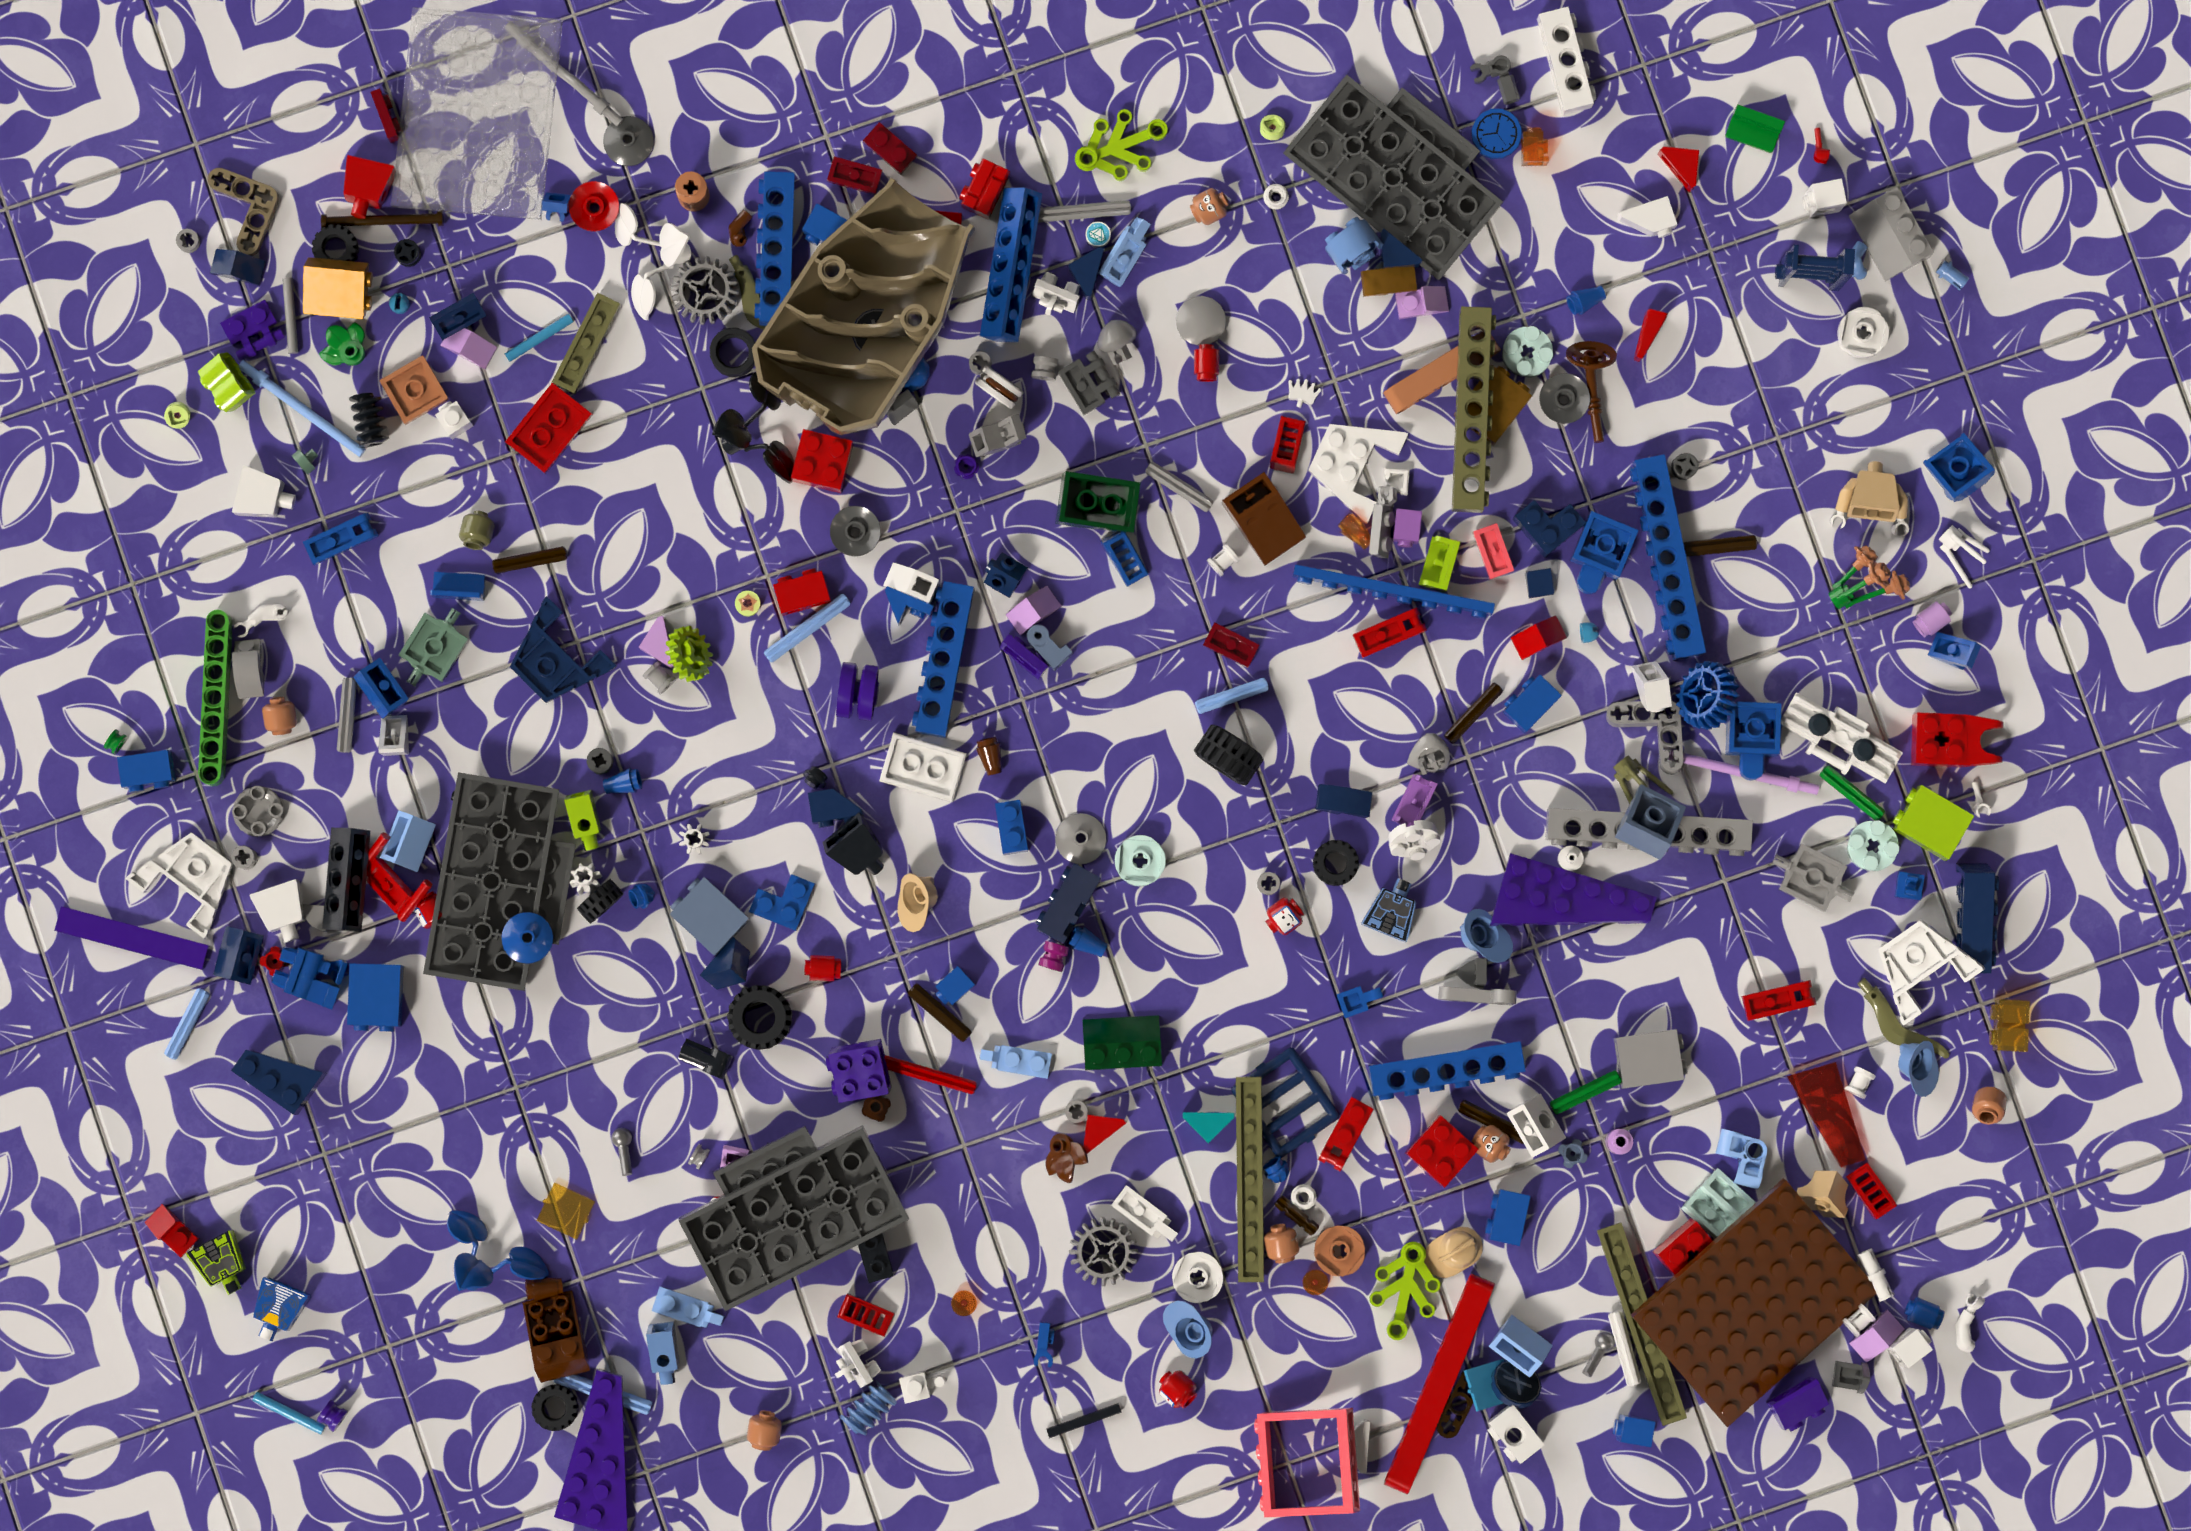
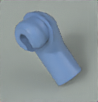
M1857 241L1852 248L1855 249L1854 275L1852 277H1855L1857 280L1864 279L1867 275V269L1864 268L1861 258L1868 247L1860 241Z

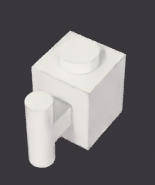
M925 1371L899 1378L905 1404L930 1398L929 1389L942 1387L945 1384L943 1376L927 1379Z

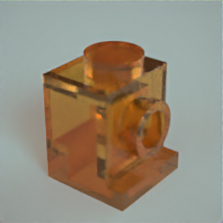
M1527 128V131H1523L1521 138V166H1547L1549 156H1544V154H1548V139H1543L1542 128Z

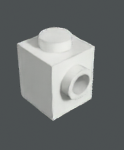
M451 401L446 402L438 408L439 412L435 414L452 440L473 427V424L457 401L454 403Z

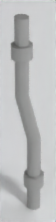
M512 22L506 25L504 29L519 41L518 45L525 51H530L548 69L576 89L594 106L593 109L598 114H603L617 127L623 122L624 119L609 107L610 103L603 97L600 99L582 81L555 62L534 43L535 39L528 33L524 34Z

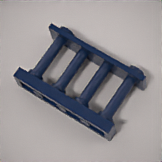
M1794 244L1789 251H1786V255L1780 261V264H1776L1775 279H1779L1778 287H1784L1790 278L1825 280V283H1829V291H1839L1854 275L1855 249L1845 248L1840 255H1837V258L1798 255L1799 245Z

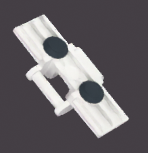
M1797 692L1781 718L1782 726L1810 741L1805 751L1806 754H1813L1840 769V773L1846 775L1851 765L1886 784L1903 754L1900 750L1867 732L1866 730L1869 726L1867 722L1858 719L1838 706L1834 712L1829 711ZM1820 739L1829 740L1843 748L1849 754L1847 761L1818 746L1817 744Z

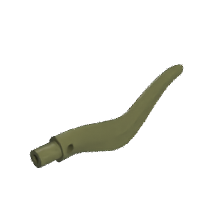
M735 255L729 261L735 270V278L740 286L744 314L752 325L764 330L766 326H759V318H754L755 303H760L759 294L755 293V281L748 266L743 265L739 256Z
M1866 978L1857 983L1865 993L1864 998L1874 1009L1880 1030L1889 1042L1900 1046L1904 1043L1920 1044L1923 1041H1930L1933 1044L1934 1053L1945 1059L1949 1058L1948 1051L1940 1043L1902 1027L1888 1001L1877 986L1873 987Z

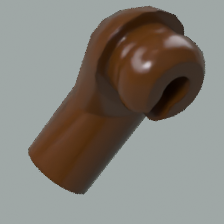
M744 209L728 227L730 241L735 247H742L747 243L744 227L752 219V216Z

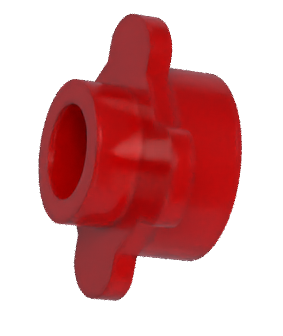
M277 946L271 947L270 952L262 956L259 961L261 966H265L269 970L271 976L274 975L275 969L281 971L284 967L290 965L279 960L281 949Z

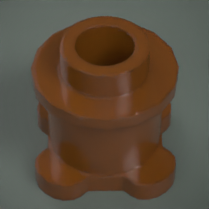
M883 1096L866 1098L862 1114L870 1119L882 1122L886 1118L885 1115L891 1106V1101ZM874 1102H878L881 1106L878 1112H874L871 1109V1105Z

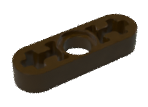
M1464 1371L1460 1374L1436 1427L1439 1435L1444 1438H1453L1458 1434L1473 1404L1472 1396L1470 1398L1463 1392H1457L1459 1386L1465 1389L1467 1382L1464 1380ZM1457 1396H1462L1466 1399L1467 1405L1462 1411H1456L1452 1407V1401ZM1449 1409L1455 1415H1460L1461 1418L1459 1421L1454 1418L1452 1426L1455 1427L1454 1431H1448L1445 1434L1443 1433L1444 1428L1441 1426V1423L1449 1421L1451 1415L1446 1414Z

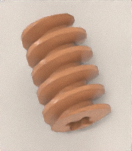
M693 171L685 172L678 177L675 183V190L681 206L692 212L705 208L710 198L705 179L699 173Z

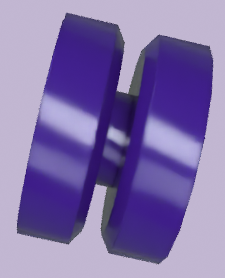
M843 662L838 688L836 717L850 718L856 703L858 704L857 716L859 720H873L879 693V666L865 665L862 670L861 680H858V667L856 663Z

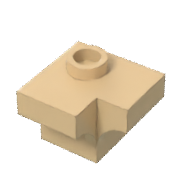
M1815 1171L1812 1180L1806 1186L1797 1189L1798 1195L1811 1210H1818L1823 1217H1846L1848 1208L1845 1203V1194L1848 1184L1837 1171Z

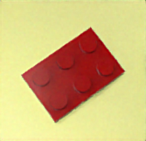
M551 383L505 443L546 474L593 414L554 383Z

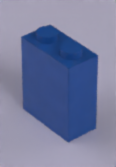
M349 963L347 1025H353L355 1031H369V1026H379V1031L394 1032L395 1027H401L404 966Z

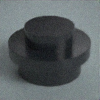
M814 766L804 771L803 775L806 778L804 781L811 788L823 789L826 786L828 777L823 771Z

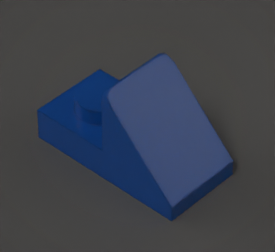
M886 587L885 593L898 626L907 608L911 609L910 614L918 618L924 619V616L931 617L934 610L933 605L891 587Z
M1937 632L1928 656L1961 670H1964L1965 667L1972 669L1981 645L1974 641Z

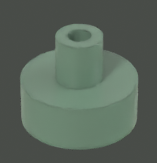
M300 449L291 455L307 475L316 469L311 463L318 457L313 449L309 450L305 455Z

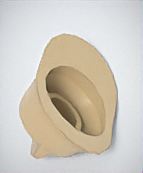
M909 873L904 875L901 880L897 912L902 926L910 932H917L923 928L928 911L937 902L938 894L933 877H918L916 874Z
M1468 1227L1454 1228L1436 1238L1427 1246L1424 1262L1431 1274L1437 1277L1448 1278L1454 1276L1479 1260L1483 1247L1481 1238L1474 1230Z

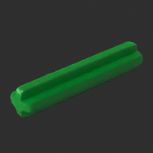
M1827 765L1820 772L1822 779L1873 820L1878 821L1884 815L1885 810L1832 767Z
M1613 1070L1552 1100L1550 1107L1554 1114L1558 1115L1621 1084L1620 1075L1616 1070Z

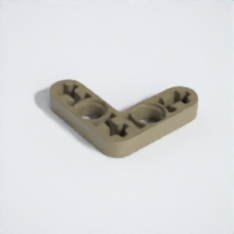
M215 168L208 174L207 180L210 187L216 192L251 204L236 245L240 252L254 256L261 249L279 202L278 193L269 185L223 168ZM223 174V178L232 183L231 191H227L230 188L227 184L220 183L219 186H216L217 183L214 181V177H220ZM246 182L250 185L249 193L243 196L239 195L236 191L238 184ZM256 186L259 187L257 189L258 193L266 195L269 191L273 197V200L267 201L266 204H263L264 200L259 196L255 195V199H251L255 194ZM257 214L264 216L265 219L263 226L259 228L251 225L252 217ZM249 228L254 233H260L259 237L255 234L253 235L252 242L255 246L254 248L249 247L248 251H246L242 243L250 239L251 234L246 232Z

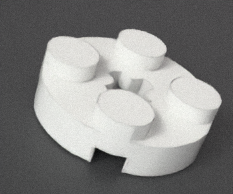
M1858 307L1853 309L1839 323L1837 336L1840 347L1856 358L1875 356L1888 341L1889 326L1881 314L1873 308ZM1862 326H1865L1866 331L1870 332V336H1866L1864 339H1861L1860 335L1856 333Z
M1425 820L1414 821L1413 826L1406 827L1405 823L1397 826L1388 835L1390 852L1393 856L1410 857L1414 861L1423 859L1425 853L1440 844V837L1435 824Z
M1188 1253L1180 1258L1174 1266L1172 1272L1173 1286L1179 1296L1188 1302H1207L1215 1297L1222 1287V1268L1217 1260L1207 1253ZM1198 1270H1201L1205 1280L1195 1285L1190 1275L1192 1272L1197 1273Z

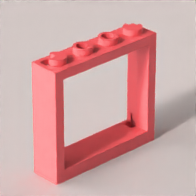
M1353 1408L1263 1412L1257 1414L1254 1428L1259 1436L1256 1455L1261 1464V1470L1258 1472V1482L1262 1486L1263 1496L1260 1497L1261 1511H1264V1517L1349 1514L1360 1511ZM1337 1418L1343 1505L1276 1508L1270 1421Z

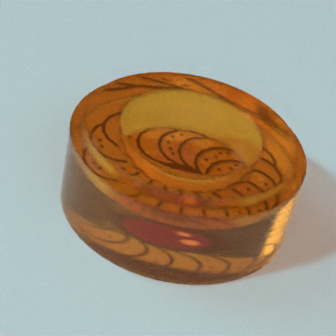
M1310 1270L1303 1277V1288L1311 1295H1320L1328 1287V1278L1320 1270Z
M962 1290L953 1296L951 1306L957 1315L968 1316L975 1311L977 1300L973 1293Z

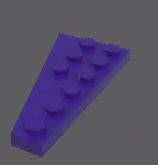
M1510 853L1490 926L1504 924L1522 926V924L1649 923L1657 897Z
M602 1369L596 1370L555 1511V1518L599 1531H629L622 1375Z

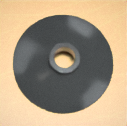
M633 116L621 117L624 120L618 127L613 123L607 127L603 137V145L607 155L615 163L622 166H635L649 157L653 149L654 138L650 127L643 120ZM630 135L632 141L628 144L624 143L623 138Z
M1568 373L1557 374L1549 378L1542 386L1539 396L1540 406L1544 414L1552 421L1561 424L1573 423L1583 417L1588 410L1590 393L1587 385L1579 377ZM1560 396H1567L1568 403H1560Z
M850 506L842 509L835 515L830 525L832 543L841 553L848 556L858 557L871 552L880 539L881 529L877 517L870 510L861 506ZM853 528L860 529V535L853 537L851 530Z

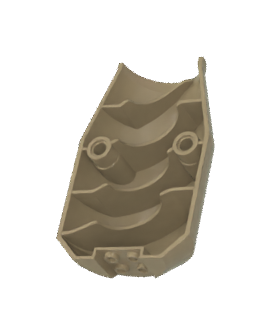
M890 178L882 190L816 248L752 347L758 382L789 406L796 403L807 411L810 408L832 432L839 435L878 428L944 325L969 238L975 231V227L971 224L965 227L942 216L912 196L894 179ZM871 309H884L876 324H854L863 312ZM852 337L867 338L860 351L855 346Z

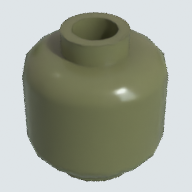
M474 511L473 514H467L463 517L459 538L465 547L472 550H482L483 547L490 545L495 524L488 517L487 513Z

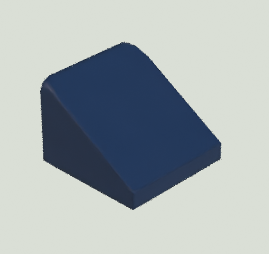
M1551 568L1525 573L1529 599L1554 595Z

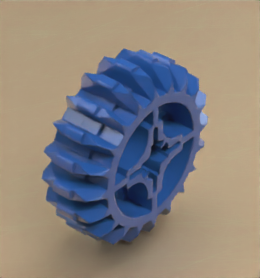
M1711 661L1696 663L1695 668H1689L1688 676H1682L1684 682L1678 685L1681 690L1680 693L1676 694L1680 699L1676 706L1680 708L1679 714L1684 717V721L1693 725V727L1711 730L1712 727L1719 728L1720 723H1727V715H1733L1732 708L1738 706L1735 703V699L1740 696L1736 692L1740 685L1735 682L1737 677L1732 674V670L1723 666V664Z

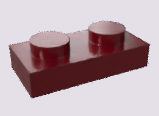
M380 88L371 91L370 93L390 143L399 141L398 132H401L402 129L397 117L392 118L389 109L393 108L389 95H383Z
M880 122L863 140L865 145L900 175L917 158L915 152Z
M834 156L827 182L876 195L883 170Z
M1215 622L1203 644L1204 647L1246 668H1249L1260 646Z

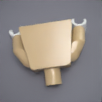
M1873 461L1868 463V471H1859L1857 478L1850 479L1841 489L1835 507L1837 513L1830 519L1831 526L1833 525L1834 518L1841 517L1843 521L1841 528H1843L1846 524L1844 513L1847 512V517L1895 522L1891 527L1894 535H1897V527L1900 524L1904 528L1903 535L1909 532V526L1905 523L1908 511V497L1900 484L1896 483L1893 474L1883 473V464L1881 462Z

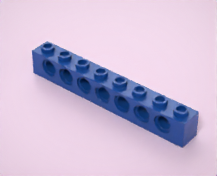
M1665 454L1635 460L1632 463L1633 467H1630L1629 470L1632 482L1637 484L1638 492H1635L1637 507L1642 508L1643 516L1640 517L1641 529L1643 532H1647L1648 541L1645 542L1647 556H1652L1654 565L1650 566L1651 577L1653 581H1657L1659 591H1655L1658 606L1662 605L1664 613L1663 616H1660L1663 631L1667 630L1669 640L1665 641L1667 653L1672 655L1673 661L1703 655L1706 653ZM1645 479H1655L1658 484L1657 489H1647ZM1654 502L1659 503L1663 508L1662 514H1653L1650 511V504ZM1657 527L1665 528L1668 532L1667 539H1658L1655 535V529ZM1662 552H1669L1672 555L1673 562L1671 564H1664L1661 561L1660 554ZM1666 577H1675L1678 581V587L1676 589L1668 588L1665 583ZM1673 601H1678L1683 605V612L1681 614L1672 612L1670 605ZM1677 626L1687 628L1688 637L1686 639H1681L1676 635Z

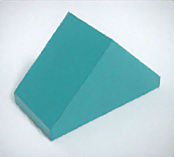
M1183 1112L1182 1118L1209 1143L1234 1119V1113Z

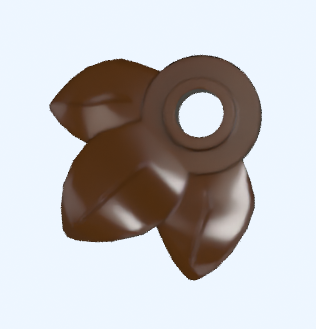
M1059 1133L1054 1135L1050 1141V1152L1046 1157L1045 1163L1046 1170L1049 1176L1057 1173V1176L1062 1181L1072 1183L1075 1165L1088 1163V1157L1080 1143L1073 1142L1072 1138L1067 1134Z

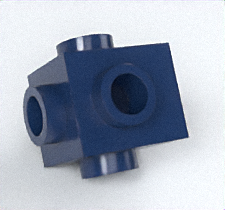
M1002 552L997 560L992 558L985 569L988 575L983 583L1010 598L1019 586L1028 567Z

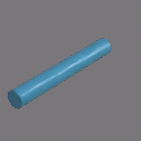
M568 313L504 354L508 361L511 362L574 321Z
M256 1392L252 1401L320 1435L326 1427L259 1392Z

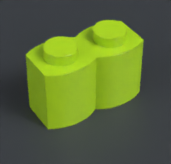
M228 352L219 353L198 370L201 384L206 389L212 391L214 403L220 410L225 412L235 411L255 394L251 383L241 373L238 364Z

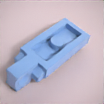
M1136 217L1131 226H1127L1123 230L1098 273L1115 286L1121 287L1146 246L1144 243L1146 237L1144 235L1151 224L1144 219Z
M995 1045L994 1051L981 1049L980 1060L991 1061V1068H995L998 1071L1048 1079L1052 1053L1005 1045Z
M661 1286L652 1308L653 1312L698 1327L707 1328L708 1323L721 1326L724 1320V1315L712 1312L714 1306L710 1305L709 1302Z

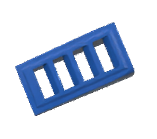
M1117 531L1100 541L1127 587L1149 575L1126 532ZM1122 539L1124 543L1114 549L1111 548L1110 545ZM1126 548L1128 549V553L1119 558L1116 557L1117 553ZM1131 557L1134 559L1133 562L1122 568L1121 563ZM1138 566L1140 570L1127 577L1126 572Z

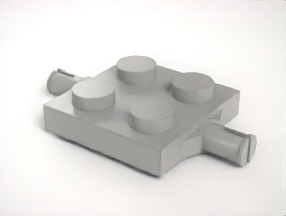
M1800 844L1795 856L1791 860L1778 854L1775 855L1772 864L1785 869L1784 879L1778 890L1822 912L1826 911L1830 901L1836 895L1848 902L1851 901L1854 892L1841 886L1842 877L1848 866L1804 844Z

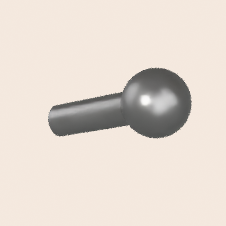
M618 1128L612 1134V1142L618 1147L622 1176L632 1175L628 1148L632 1141V1135L626 1128Z
M1601 1332L1596 1336V1348L1582 1372L1584 1375L1592 1377L1604 1353L1614 1348L1615 1340L1612 1334Z

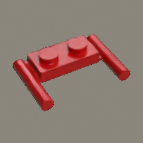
M383 832L369 849L366 881L394 913L397 914V918L405 922L430 890L432 883L424 879L413 893L382 858H377L390 840V836Z

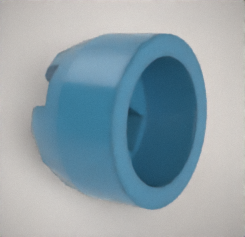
M396 293L391 296L389 306L394 313L403 314L408 311L410 301L405 294ZM397 297H401L400 309H396Z
M1580 623L1582 643H1589L1598 638L1599 633L1593 632L1598 629L1594 623Z

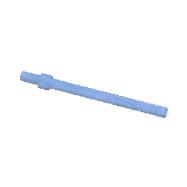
M244 360L238 365L242 372L253 379L252 382L260 388H266L358 457L364 454L365 448H359L358 443L270 380V376L264 371H258Z

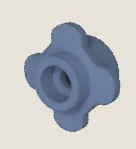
M1574 1139L1568 1145L1562 1144L1558 1148L1559 1154L1563 1156V1165L1566 1168H1572L1574 1164L1587 1161V1154L1584 1153L1581 1147L1582 1142L1579 1139ZM1572 1151L1575 1152V1155H1574V1156H1571V1155H1570V1153H1571Z

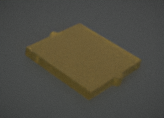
M554 1182L547 1199L543 1200L544 1205L536 1221L577 1240L584 1224L589 1222L588 1216L595 1201Z

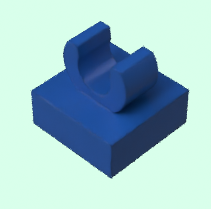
M546 192L542 201V211H547L546 219H551L552 212H558L560 214V222H563L569 210L571 195Z
M1899 871L1894 897L1920 901L1925 875Z

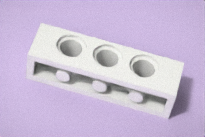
M1569 7L1539 14L1537 22L1562 115L1592 108L1593 100H1596V92L1594 86H1589L1587 76H1590V70L1587 61L1583 62L1580 53L1584 49L1581 37H1576L1574 28H1577L1575 14L1570 13ZM1558 31L1565 32L1568 40L1564 42L1558 41L1555 33ZM1564 55L1571 56L1574 59V64L1571 66L1564 65L1561 57ZM1571 79L1579 81L1581 88L1572 90L1568 86V81Z

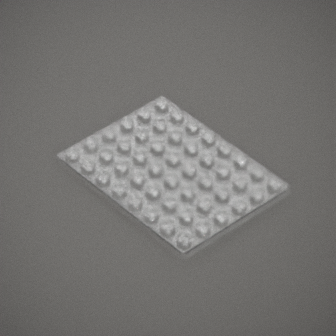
M412 8L400 118L402 131L399 132L396 171L391 200L392 207L542 220V201L545 192L563 25L561 19Z

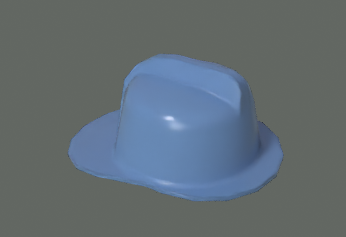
M1474 909L1470 911L1464 923L1460 926L1461 939L1464 945L1472 951L1479 952L1491 962H1505L1513 952V942L1510 935L1501 925L1490 926L1492 916L1485 910Z
M1923 1041L1920 1044H1901L1898 1060L1899 1070L1910 1079L1915 1094L1920 1097H1926L1935 1089L1939 1077L1933 1044L1930 1041Z
M1185 1301L1170 1303L1163 1313V1323L1184 1355L1189 1358L1203 1357L1209 1352L1212 1345L1213 1329L1211 1323L1207 1318L1200 1315L1193 1305Z

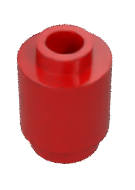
M1212 344L1199 345V349L1194 350V375H1197V381L1199 382L1217 381V375H1219V350L1214 349Z
M810 955V960H805L804 975H809V981H834V979H840L841 959L835 958V956Z

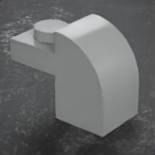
M1019 414L1009 416L995 424L982 426L968 434L976 458L1010 449L1021 444V441L1027 438Z
M260 639L235 641L234 652H232V666L239 699L264 696L265 678L261 666L262 645Z

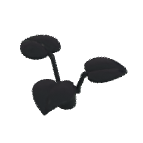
M755 372L750 377L749 388L753 397L762 403L761 407L746 422H744L742 415L738 411L727 409L719 416L712 435L721 438L723 449L730 455L743 449L745 452L753 449H765L763 459L766 465L778 477L790 484L792 483L791 475L794 461L790 451L784 444L779 441H772L770 445L766 443L750 445L752 437L747 426L766 407L775 411L781 405V400L758 382L757 373Z

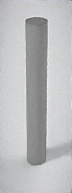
M288 277L282 278L288 354H297L298 342L293 279Z

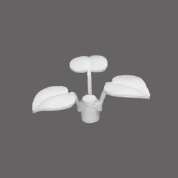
M620 203L619 213L615 220V235L619 243L623 246H629L633 239L634 241L662 247L660 256L665 265L645 273L644 276L637 274L631 288L632 302L636 311L644 320H649V315L653 310L656 299L655 286L650 277L666 269L674 268L675 264H686L687 261H690L691 249L687 244L690 235L681 231L674 224L666 223L660 232L659 241L638 237L635 234L638 228V221L634 211L627 204Z

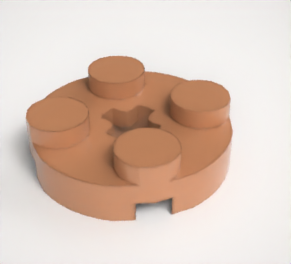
M1336 1225L1325 1229L1318 1236L1315 1242L1314 1256L1318 1266L1324 1272L1332 1276L1343 1277L1353 1274L1360 1268L1365 1258V1247L1361 1236L1354 1229ZM1335 1245H1345L1344 1251L1346 1255L1344 1257H1334L1335 1251L1333 1247Z

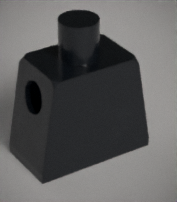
M860 812L822 842L827 856L854 875L860 874L866 868L872 875H876L884 867V864L878 859L883 854L881 844Z

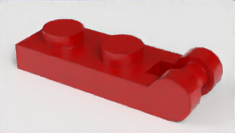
M1418 607L1353 634L1352 636L1362 659L1428 631L1425 624H1422L1420 621ZM1409 620L1412 629L1406 631L1403 622Z
M1811 980L1741 996L1747 1021L1817 1005L1815 997L1812 998L1810 990L1812 988ZM1800 990L1802 1000L1796 1002L1794 992Z
M1350 1097L1318 1160L1334 1165L1333 1168L1340 1172L1374 1109ZM1333 1146L1342 1150L1339 1157L1331 1153Z

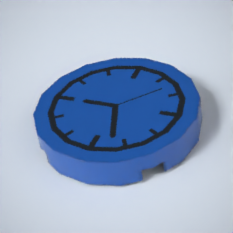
M1490 109L1483 112L1475 120L1471 130L1472 142L1480 150L1482 156L1490 159H1503L1511 155L1518 148L1522 138V129L1518 119L1511 112L1504 109Z

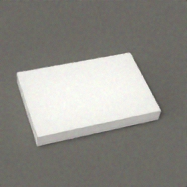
M893 732L879 782L953 803L967 753Z

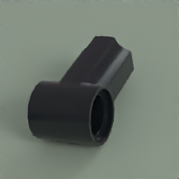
M687 1038L678 1056V1059L702 1068V1071L722 1080L733 1058L732 1055L713 1047L710 1049Z

